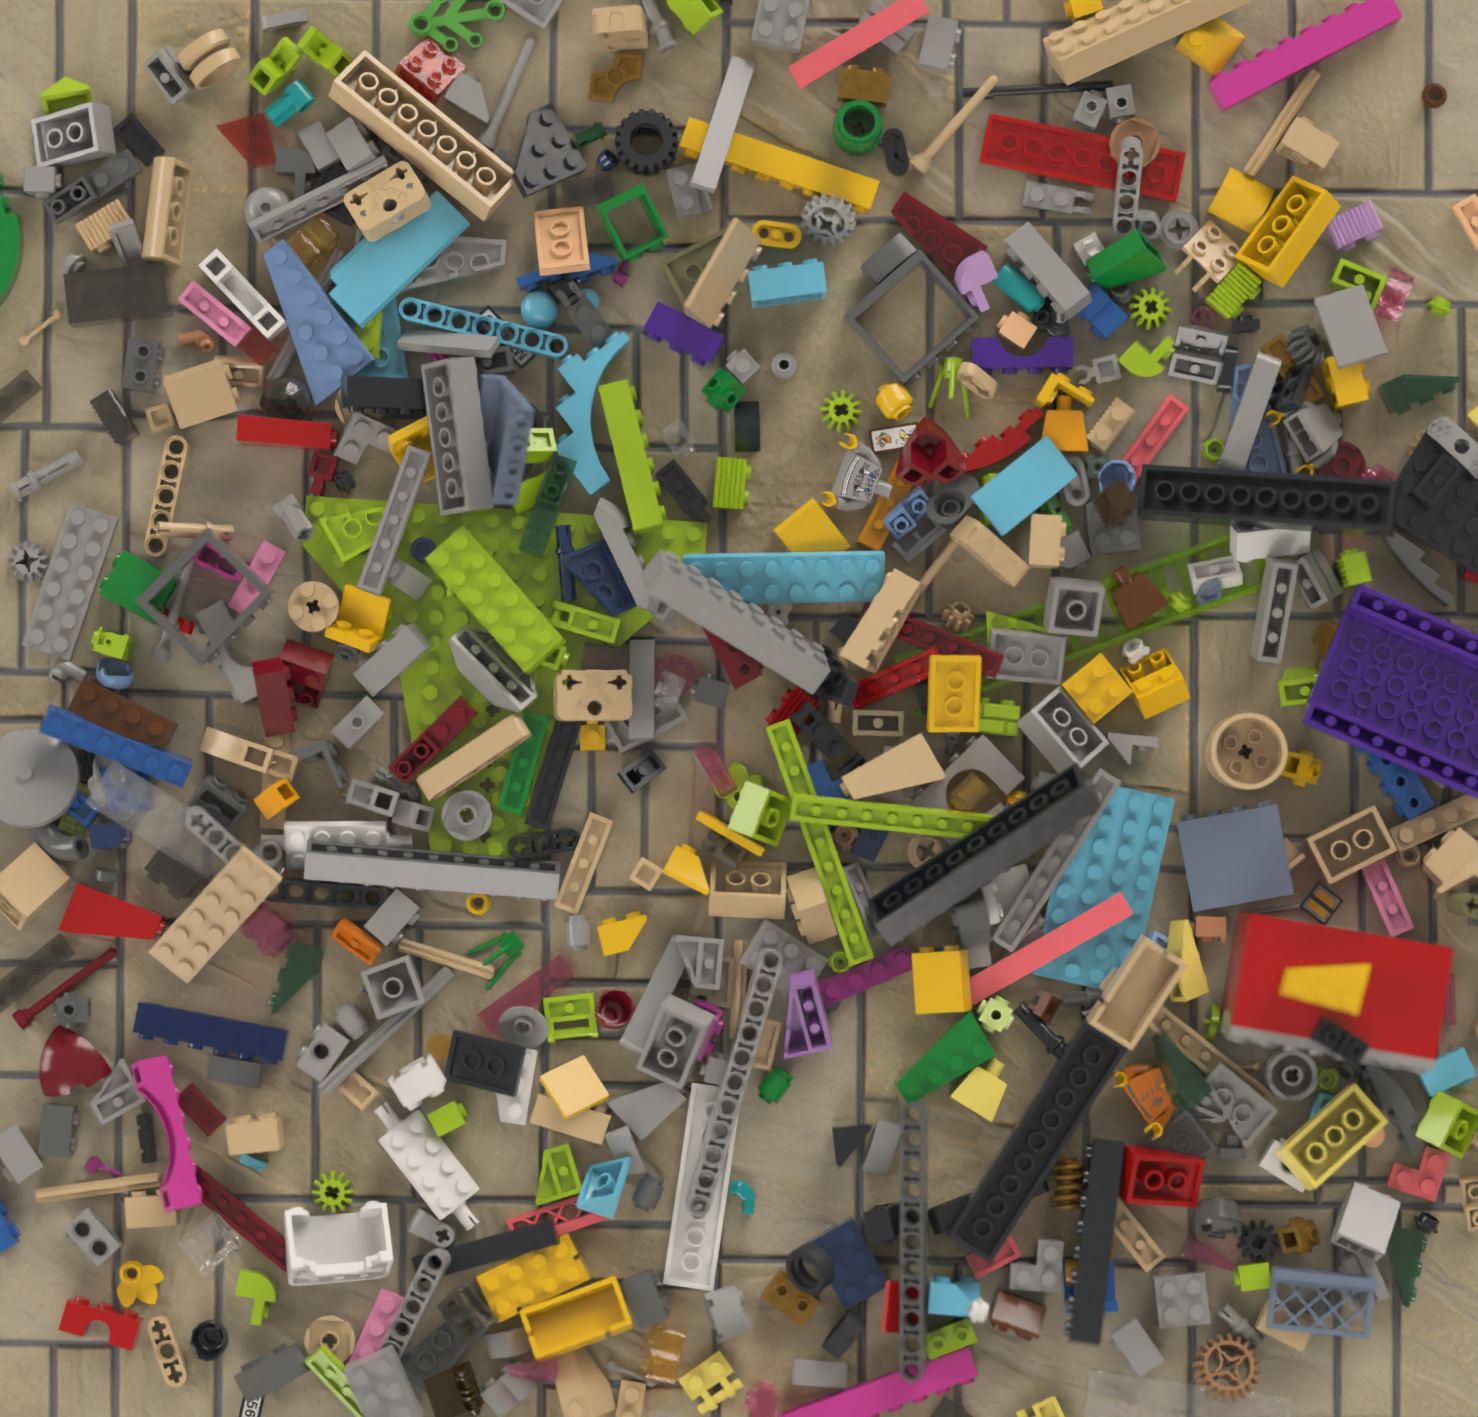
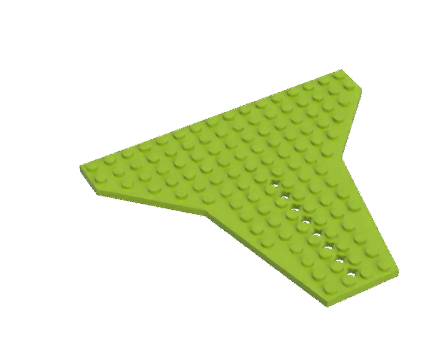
M306 496L305 515L316 531L313 534V538L303 542V547L343 592L346 584L357 586L370 549L343 563L321 525L319 518L386 506L387 501ZM415 503L408 521L410 527L406 528L396 557L431 579L432 582L419 602L388 581L382 593V596L391 599L383 639L389 642L394 637L392 632L404 623L407 626L415 623L433 644L425 654L400 675L411 742L424 732L461 695L479 713L417 775L418 777L489 730V728H492L510 715L519 712L498 707L500 708V713H496L495 717H490V713L486 712V707L491 706L489 700L457 669L449 639L466 624L475 628H486L457 595L456 598L446 597L447 587H445V581L428 562H419L412 556V543L417 538L427 537L438 548L462 525L465 526L484 549L494 550L493 559L548 620V617H551L553 608H551L553 600L561 602L558 555L555 554V549H557L555 526L571 525L572 547L578 550L604 538L594 515L525 511L516 515L513 509L492 508L465 514L441 516L439 504ZM664 520V528L637 535H634L632 526L624 530L625 534L630 532L636 544L632 549L636 557L642 556L646 566H648L659 549L665 553L668 551L674 553L679 557L681 563H683V554H706L708 523ZM575 578L577 600L564 601L563 603L612 617ZM638 606L615 616L614 618L620 619L621 623L614 644L554 627L566 640L563 646L568 648L566 653L570 654L566 668L560 667L559 671L596 670L597 666L655 616L647 610L638 608ZM563 611L561 621L568 622L570 613ZM554 652L547 659L554 660L556 653ZM539 665L532 671L537 697L519 713L522 719L525 711L550 718L523 815L498 808L514 751L512 749L497 759L496 763H492L491 767H485L435 801L429 802L420 788L422 804L435 808L430 831L428 832L431 851L512 857L507 851V843L511 837L544 831L543 829L524 824V820L556 720L553 714V677L557 671ZM568 676L566 680H562V685L567 684ZM486 778H490V781L495 783V788H490L488 793L485 792V788L481 787V782H485ZM463 790H472L482 794L491 804L493 819L487 833H491V838H488L486 843H482L481 838L464 841L449 834L441 816L444 803L450 796ZM467 808L466 811H461L460 816L463 817V822L467 823L469 819H474V815L471 814L472 809ZM540 837L537 842L538 847L542 837ZM518 841V845L514 846V850L519 851L520 854L522 848L532 847L531 844H522Z

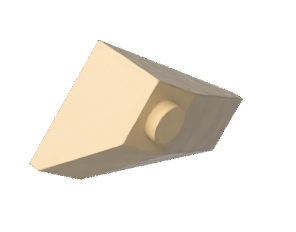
M585 1346L549 1359L564 1417H597L617 1408L609 1381L603 1375Z

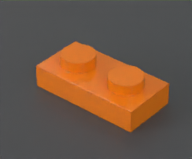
M345 917L339 921L330 935L331 938L369 966L374 963L384 948L375 938L368 935Z

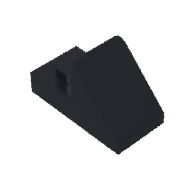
M650 749L618 772L617 776L630 793L633 794L667 768L653 749Z

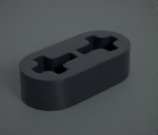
M890 128L882 136V148L886 167L891 175L901 177L909 169L904 135L900 130ZM890 134H894L895 138L900 139L896 143L897 150L893 151L892 144L886 143ZM898 154L899 161L905 163L901 171H897L896 167H891L895 161L894 155Z
M1226 345L1216 392L1226 394L1230 392L1238 356V347Z

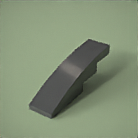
M1394 532V537L1381 536L1388 550L1403 570L1444 607L1450 606L1455 597L1435 584L1440 574L1419 561L1425 552L1397 532Z

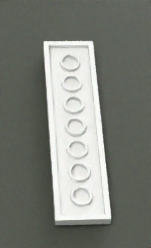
M692 1082L663 1284L713 1291L738 1116L709 1212L705 1216L696 1217L689 1212L685 1201L719 1086ZM731 1100L723 1101L720 1106L721 1111L729 1112L733 1107V1102ZM719 1124L715 1126L713 1134L718 1137L722 1136L726 1131L725 1125ZM710 1149L706 1153V1159L709 1161L717 1159L719 1155L718 1150ZM704 1173L699 1177V1184L707 1185L711 1181V1174ZM695 1198L691 1205L692 1208L696 1210L701 1209L704 1205V1199Z

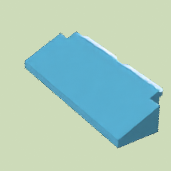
M437 190L429 197L432 204L428 211L410 220L400 228L393 230L378 241L369 242L364 238L331 269L330 278L336 287L329 293L336 306L361 328L374 318L470 226L469 222Z

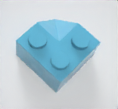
M935 1273L934 1278L928 1277L927 1312L929 1314L970 1317L967 1315L970 1302L980 1298L979 1281H974L973 1276L960 1275L959 1280L951 1279L948 1274Z

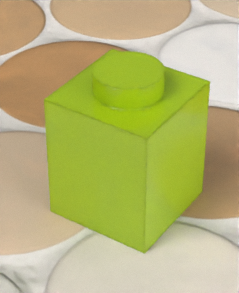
M456 1099L427 1114L438 1138L464 1125L467 1122L465 1117L469 1116L463 1103L458 1104Z
M1267 1261L1235 1264L1236 1271H1232L1234 1286H1238L1241 1292L1270 1288L1271 1277Z

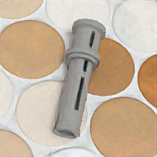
M638 0L649 24L648 32L650 35H653L658 46V54L668 52L677 47L678 42L673 39L668 28L670 24L666 19H663L656 1Z
M76 449L74 452L54 461L37 472L29 471L27 476L16 482L10 481L8 484L16 499L21 502L23 497L34 491L40 492L44 484L84 464V461ZM67 462L69 463V464L65 465L64 467H62V468H60V469L54 471L53 473H51V474L49 473L50 471H52V470L58 468L59 466H61V465H63V464H65V463H67ZM28 483H30L29 486H27V487H25V488H23V489H20L21 487H23V486L27 485Z

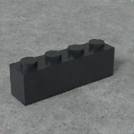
M347 375L341 378V408L349 409V413H364V409L373 410V414H389V410L398 411V415L409 416L413 415V411L423 412V416H427L423 379Z

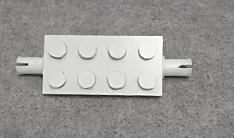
M285 821L283 835L261 834L260 840L261 842L265 839H273L278 843L280 849L286 852L287 870H304L307 840L413 849V834L391 835L390 832H387L386 821ZM267 846L264 850H276V848Z
M387 1101L377 1108L374 1113L378 1115L388 1128L386 1130L388 1133L378 1141L438 1219L442 1220L449 1213L451 1215L454 1214L466 1231L480 1222L466 1205V1200L480 1188L440 1137L438 1138L435 1130L419 1109L403 1120L398 1118Z

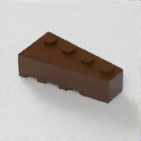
M86 677L83 678L67 711L124 737L163 746L168 745L178 723Z

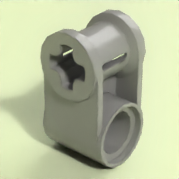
M419 1206L406 1228L410 1233L438 1247L449 1246L456 1240L457 1236L454 1226L444 1220H439L435 1214ZM447 1229V1235L450 1239L441 1241V1235L438 1232Z

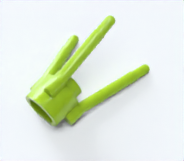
M945 357L944 364L939 365L938 376L928 404L929 409L933 407L944 375L945 379L949 380L948 397L953 399L955 381L958 380L956 374L960 364L964 362L963 359ZM961 383L966 418L970 419L968 388Z

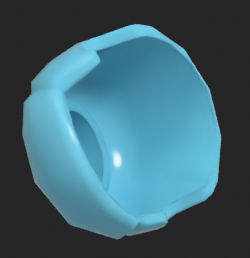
M542 289L531 291L522 301V318L530 327L536 329L549 327L556 321L558 316V302L549 291Z

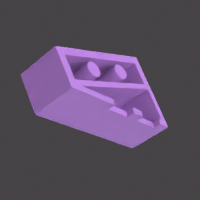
M815 969L791 973L789 975L783 1058L789 1059L832 1049V1034Z

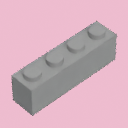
M1029 221L1004 239L1007 246L1005 252L1013 262L1017 260L1022 265L1020 268L1022 273L1028 280L1034 279L1039 293L1044 298L1048 296L1052 300L1051 306L1059 316L1064 314L1070 320L1092 302L1087 288Z
M1268 556L1266 558L1250 655L1256 661L1281 664L1299 566L1291 559Z

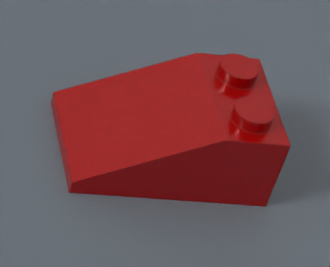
M1124 1145L1118 1196L1125 1203L1197 1208L1205 1159L1148 1146Z

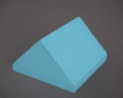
M624 1157L589 1165L576 1203L577 1208L613 1219L632 1159Z

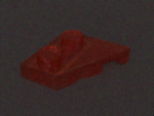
M264 113L217 125L221 134L254 169L276 163V153Z

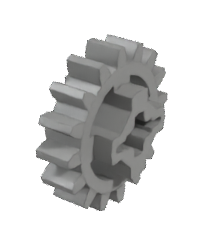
M823 192L820 199L814 195L811 201H807L801 215L804 218L802 226L808 227L806 230L807 235L814 234L813 241L820 238L822 239V245L830 241L835 246L837 240L844 243L846 237H851L857 222L854 220L856 212H850L852 204L845 205L844 197L838 200L835 193L831 197H827L826 193Z

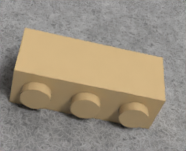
M545 1090L544 1093H538L529 1123L602 1145L612 1114L607 1113L608 1108L595 1105L593 1108H589L564 1120Z

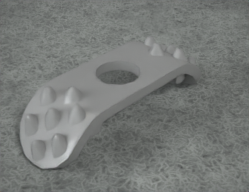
M1439 417L1435 419L1428 427V435L1458 460L1474 478L1478 479V444L1449 418ZM1459 439H1463L1469 444V449L1464 454L1456 452L1454 448L1455 442Z

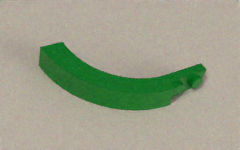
M1 172L0 306L4 303L16 282L23 256L21 219L16 212L8 213L12 211L8 196L4 197L2 187H5V182Z

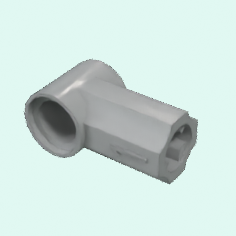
M293 493L272 506L278 518L287 526L298 543L307 542L313 538L316 530L305 515V509Z

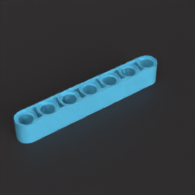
M405 298L399 305L401 317L411 324L443 332L481 335L477 332L478 326L481 323H488L491 326V330L485 335L498 336L499 346H510L511 349L555 360L563 359L569 351L566 339L559 334L416 298ZM410 304H414L418 308L414 316H407L404 313L405 308ZM435 310L442 313L441 320L436 323L429 321L430 313ZM457 317H464L466 319V325L461 329L453 326V321ZM506 329L515 331V337L510 341L502 339V332ZM530 335L538 336L540 338L539 344L535 347L527 346V337ZM560 341L564 344V348L560 353H553L550 350L553 342Z

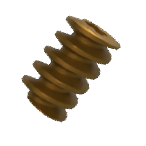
M1059 1156L1057 1159L1059 1164L1052 1167L1053 1170L1058 1171V1174L1051 1176V1179L1057 1181L1058 1184L1050 1187L1051 1190L1057 1192V1195L1050 1197V1200L1057 1202V1205L1050 1208L1077 1209L1080 1202L1075 1199L1080 1198L1082 1193L1075 1189L1082 1187L1083 1184L1076 1179L1082 1177L1083 1172L1076 1170V1168L1083 1167L1084 1163L1077 1160L1076 1157Z

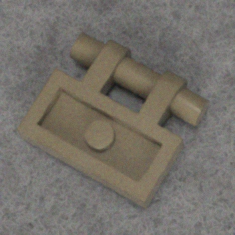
M723 956L719 990L693 988L690 981V986L687 987L688 1003L694 1005L699 996H706V1002L713 1006L731 1008L734 957Z

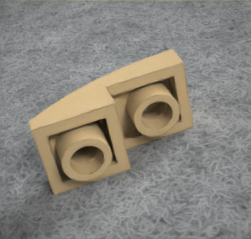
M1478 1175L1459 1177L1467 1231L1478 1230Z

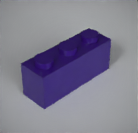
M659 301L644 326V331L647 332L646 337L657 343H660L662 340L670 344L668 348L679 355H682L683 352L692 356L690 359L692 362L702 367L705 364L711 366L725 340V337Z

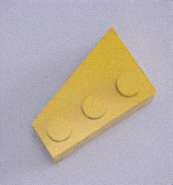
M1371 964L1285 968L1278 993L1358 1015Z

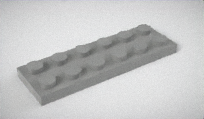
M70 502L22 642L23 646L68 661L72 660L119 518Z

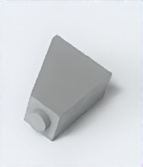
M662 1081L612 1098L607 1104L642 1141L686 1100L684 1095L686 1090L684 1087L680 1090Z

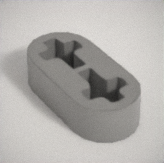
M306 9L274 13L259 19L262 32H274L308 23Z

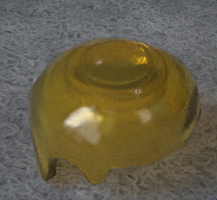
M1332 620L1324 621L1313 629L1310 636V645L1317 656L1325 659L1339 623Z

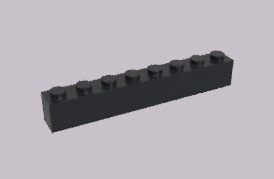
M1094 1138L1092 1143L1087 1144L1085 1159H1089V1168L1084 1169L1082 1184H1086V1193L1081 1194L1079 1209H1083V1218L1078 1219L1076 1234L1080 1235L1079 1245L1075 1244L1073 1259L1077 1260L1076 1270L1072 1269L1070 1285H1074L1073 1295H1069L1067 1310L1071 1311L1070 1321L1066 1320L1064 1336H1068L1067 1343L1099 1347L1101 1345L1124 1142Z

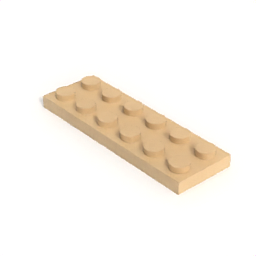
M243 845L154 943L148 953L188 984L281 882L283 877Z

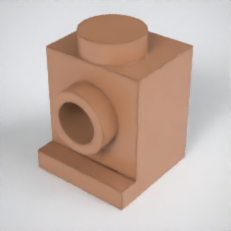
M1193 916V921H1189L1193 936L1199 937L1200 942H1214V937H1218V942H1226V917Z

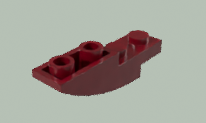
M462 695L459 696L388 768L404 785H407L479 713Z

